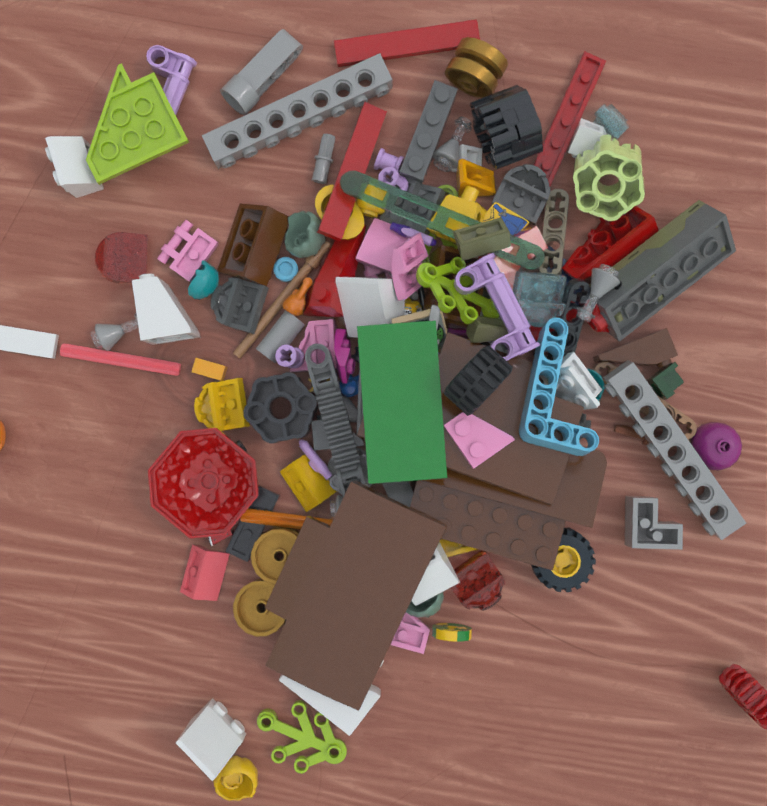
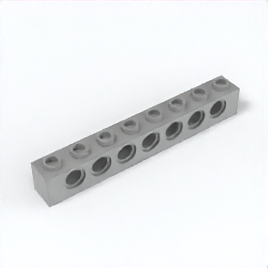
M379 53L202 135L217 168H228L233 166L236 160L240 158H250L264 147L272 148L286 137L293 138L298 136L305 128L310 126L311 128L317 127L331 116L334 118L339 117L353 106L356 108L363 106L364 102H368L370 98L375 96L382 97L388 94L390 89H392V77ZM362 80H369L371 85L362 87L359 83ZM340 90H347L349 95L340 97L337 93ZM319 100L328 102L324 107H317L315 105ZM297 110L305 111L303 117L296 118L293 116ZM275 120L283 121L282 126L279 128H273L271 125ZM254 130H259V131H261V134H260L259 137H257V138H250V137H249V135H250V133H251L252 131H254ZM230 141H239L236 148L230 149L227 147Z
M627 360L603 378L607 383L604 385L605 389L612 398L615 396L621 403L618 407L625 417L628 418L630 416L635 424L632 427L641 438L645 436L649 442L646 446L655 458L659 456L662 460L661 468L668 477H674L677 482L674 486L681 496H687L691 501L688 506L697 517L700 515L705 522L702 526L710 536L715 535L723 540L745 525L746 522L634 362ZM633 385L635 387L634 395L626 398V388ZM647 405L649 413L646 417L641 418L639 411L643 406ZM662 426L663 433L659 437H654L653 432L655 428ZM676 446V454L668 457L669 448ZM686 466H690V473L682 477V470ZM700 486H704L703 494L696 496V490ZM718 506L717 513L710 515L711 508Z

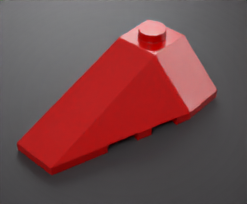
M634 206L615 221H607L601 217V223L595 230L591 229L585 244L579 246L562 267L563 272L573 279L580 278L584 280L591 276L593 268L605 270L616 265L659 231L654 216Z
M365 224L361 233L355 238L342 239L340 242L334 241L313 280L312 286L307 291L303 315L344 317L337 291L336 277H355L358 265L356 256L363 242L366 229Z

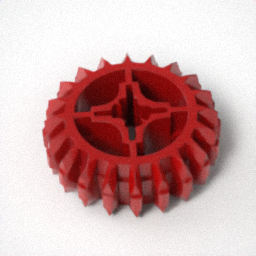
M732 664L722 671L723 673L719 676V682L750 718L760 727L767 729V691L740 665Z

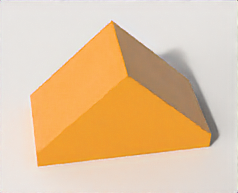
M465 159L458 160L456 173L458 197L461 198L466 186L477 189L479 191L478 196H492L496 194L494 171Z

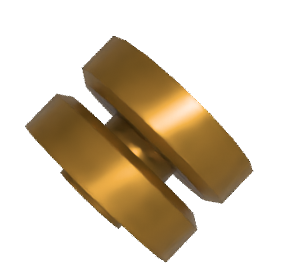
M471 37L462 38L454 53L455 57L451 58L444 72L446 78L456 88L473 97L481 99L494 94L498 86L497 80L502 78L508 67L507 59L499 50L485 41Z
M276 526L263 533L254 543L251 552V563L256 574L264 581L276 584L299 534L296 529ZM278 551L284 554L281 559L277 557Z
M262 578L243 586L237 593L233 603V613L238 626L246 633L256 637L268 636L278 631L286 622L285 619L267 609L265 610V606L261 605V603L266 605L275 586L264 581Z

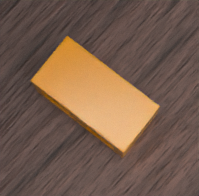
M195 358L192 373L224 381L227 367L199 358Z

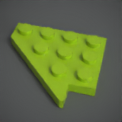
M122 63L116 69L86 157V162L99 185L189 143L154 72L131 82Z

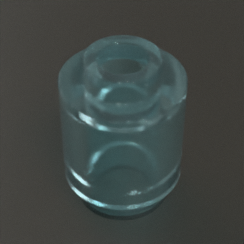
M604 104L594 113L596 119L593 122L603 126L606 134L611 135L613 139L617 140L630 127L626 123L628 120L613 104H610L608 107Z

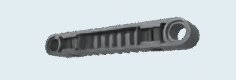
M313 344L306 350L305 361L326 431L342 496L344 497L351 481L356 480L366 486L367 482L332 354L326 346ZM318 349L325 353V360L320 364H316L312 360L313 352ZM331 379L330 381L320 383L322 380Z

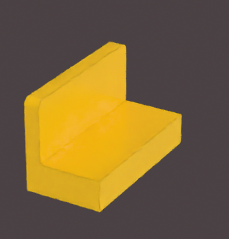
M303 455L282 469L280 473L305 511L308 512L337 491L330 486L329 480H326L323 475L312 469L309 465L310 460L306 455Z

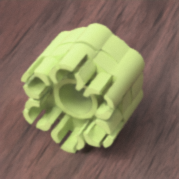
M603 135L600 137V142L597 141L593 150L583 151V157L580 153L576 156L573 181L577 197L576 204L579 210L602 217L607 221H615L643 201L645 196L644 177L642 174V155L639 146L635 144L633 149H631V144L619 146V142L615 138L611 141V135ZM612 174L619 181L614 185L607 186L600 183L599 179L604 175Z

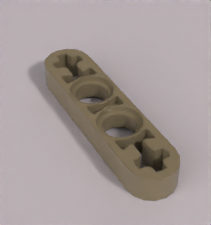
M563 189L552 190L546 202L542 237L546 245L550 241H557L560 244V247L555 251L546 249L540 253L539 272L540 276L546 281L558 279L562 272L569 211V195ZM556 198H561L559 211H555ZM552 219H560L562 221V225L555 229L551 228L548 224ZM549 258L553 259L554 269L552 273H547L546 269L549 266Z

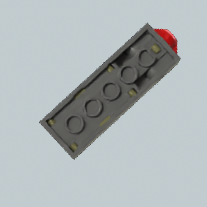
M698 200L610 268L607 272L617 277L620 284L601 298L590 295L588 303L589 312L586 318L590 327L596 332H608L620 342L732 255L736 248L726 214Z

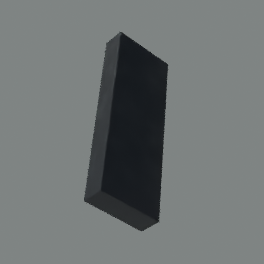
M258 485L259 496L249 509L272 512L280 495ZM240 521L225 552L248 562L254 543L261 536L266 525Z

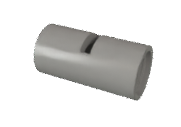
M285 310L256 349L276 363L275 354L277 349L282 345H290L305 324Z

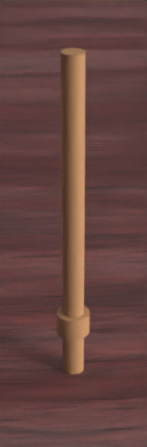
M325 240V243L316 255L306 257L304 260L306 263L258 321L255 334L248 333L233 354L240 359L282 308L284 300L300 286L303 279L313 269L316 270L321 263V258L332 246L328 241Z

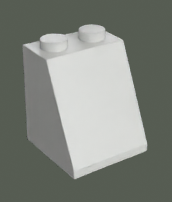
M143 274L139 276V279L132 280L141 341L155 345L201 338L200 332L166 282L157 276L155 277L154 274Z
M336 277V286L348 337L358 338L357 326L392 324L391 319L404 316L405 299L398 301L393 279Z

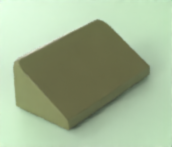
M502 217L453 231L462 260L511 246L510 231Z

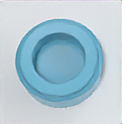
M282 257L274 264V274L282 282H290L299 271L297 263L290 257Z

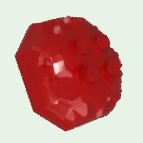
M218 428L180 431L148 469L151 507L190 539L227 535L259 496L256 460Z

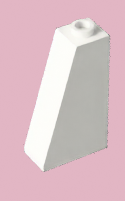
M282 674L279 678L280 682L349 736L381 696V689L371 685L358 711L311 690Z

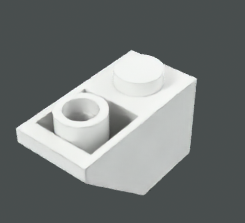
M581 118L570 142L568 153L576 159L579 153L583 157V151L593 150L597 141L600 142V137L607 135L604 127Z

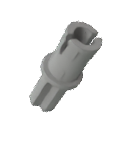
M323 134L319 153L314 157L316 162L311 181L319 184H327L329 168L334 161L331 157L335 136L331 134Z

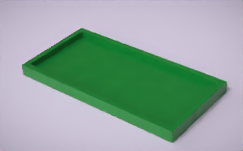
M436 321L357 326L368 484L447 478Z

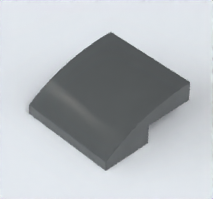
M405 177L409 184L408 190L400 197H393L389 194L386 210L381 214L380 220L390 224L392 222L403 224L429 235L430 231L426 228L441 205L446 192L442 188L424 185L418 180Z

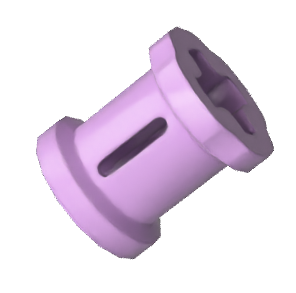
M381 148L376 158L374 169L383 170L386 167H394L399 173L404 157H396L386 153L385 149Z
M386 167L379 173V185L384 189H388L389 194L393 197H400L408 190L409 184L407 179L399 175L394 167ZM386 175H389L392 179L389 180Z
M282 345L276 351V361L283 367L299 368L304 362V353L297 347Z

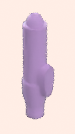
M303 439L299 440V447L310 460L309 465L312 469L323 475L326 480L331 478L333 475L326 463L318 456L311 445Z

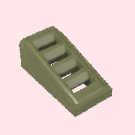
M478 316L473 323L468 324L466 334L472 343L496 341L507 335L508 331L502 319Z

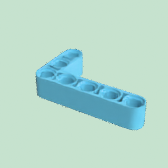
M552 318L539 332L537 342L540 343V346L536 347L519 426V435L523 441L576 456H584L598 447L599 437L597 433L590 428L551 418L568 335L567 323L561 318ZM549 328L556 330L558 337L551 335ZM544 352H549L553 356V361L546 359ZM539 375L547 378L548 385L540 382ZM534 399L542 402L543 410L535 407ZM529 424H534L537 427L538 435H534L529 431ZM554 430L562 433L563 441H558L555 438ZM580 437H583L587 440V448L583 447L580 444Z

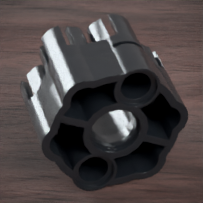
M514 85L470 102L475 135L486 131L478 135L477 139L479 143H482L483 154L491 151L484 158L488 164H492L495 170L543 152L541 122L527 89Z
M287 372L267 378L261 377L254 381L247 405L244 408V417L251 423L265 442L279 443L294 438L307 437L311 433V422L319 407L316 396L310 393L301 381V378ZM280 397L287 398L292 406L290 415L284 419H277L272 412L274 401Z

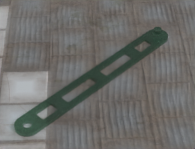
M348 171L343 174L340 180V186L344 193L451 238H454V230L445 227L449 217L469 226L482 223L358 171ZM368 184L387 191L383 201L364 194ZM398 197L437 212L434 221L432 222L394 206ZM511 234V243L520 246L516 256L502 250L491 252L497 257L530 270L539 268L545 259V254L541 247ZM533 253L536 259L529 260L527 255Z

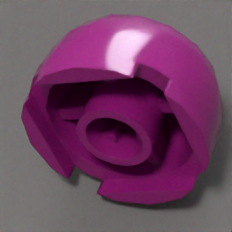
M709 422L702 424L691 438V445L709 470L719 471L730 468L738 461L742 452V442L739 434L734 428L724 423Z

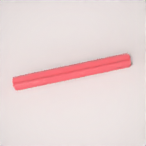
M65 343L60 347V355L63 357L178 376L181 371V364L177 362Z

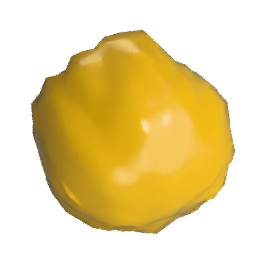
M238 755L231 757L213 780L215 792L221 798L228 801L252 798L256 793L258 785L257 768L248 758H241Z

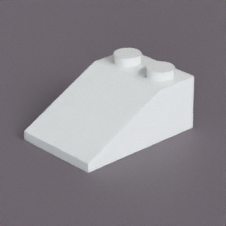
M213 698L190 720L176 741V744L212 781L224 768L247 734L242 723L237 719L233 720L227 714L226 707L221 702H216Z

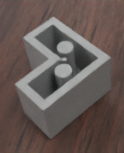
M625 496L626 546L641 549L683 550V524L674 521H658V498L650 496Z

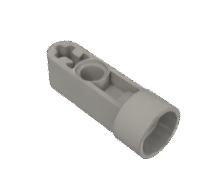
M285 29L280 30L237 75L235 74L220 89L221 95L234 110L245 116L260 101L262 94L298 58L303 50V45Z

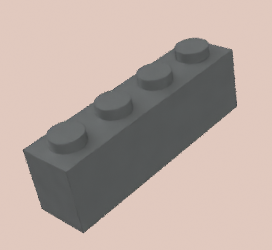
M436 80L434 81L399 175L418 180L421 184L424 183L434 151L437 149L458 91L457 88Z

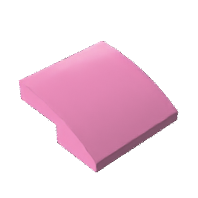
M374 218L357 253L356 261L392 274L393 250L409 238L390 230V223Z
M421 233L413 235L393 250L392 279L398 301L407 299L422 287L417 282L416 272L417 268L422 264L421 261L428 257V253Z

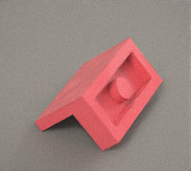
M192 544L180 592L194 600L217 601L230 554L227 552L211 551L201 545Z

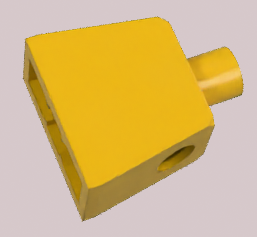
M466 186L461 198L448 194L426 229L438 238L456 243L453 231L483 223L485 211L479 204L475 203L479 191L473 187Z

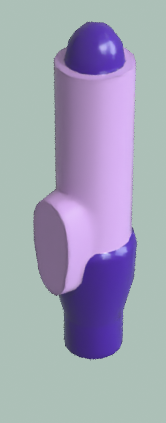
M392 222L390 230L407 238L421 233L423 242L427 246H435L437 243L434 237L414 230L409 226Z

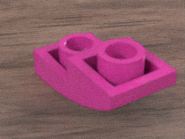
M336 328L334 350L337 371L341 382L347 384L349 375L353 374L355 370V359L351 358V341L347 340L346 329Z

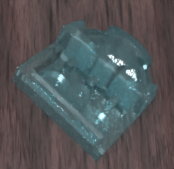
M516 271L513 293L531 326L543 327L550 319L562 315L566 304L562 302L566 276Z

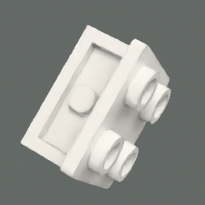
M574 352L567 353L562 359L555 397L584 407L583 410L598 408L600 403L596 397L602 391V388ZM540 375L544 385H548L547 378Z

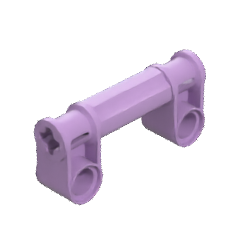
M155 45L147 51V61L156 74L167 78L163 91L176 115L190 83L188 80L193 67H196L197 62L188 55ZM158 57H165L163 63L155 64V60Z
M491 253L461 269L454 279V287L458 293L463 295L470 294L484 286L486 287L508 331L507 335L497 339L490 346L495 350L497 344L505 345L507 355L503 358L508 361L540 346V343L535 341L529 329L530 324L505 274L500 272L494 260V253ZM464 275L469 276L473 281V285L468 288L463 287L460 284L459 278Z

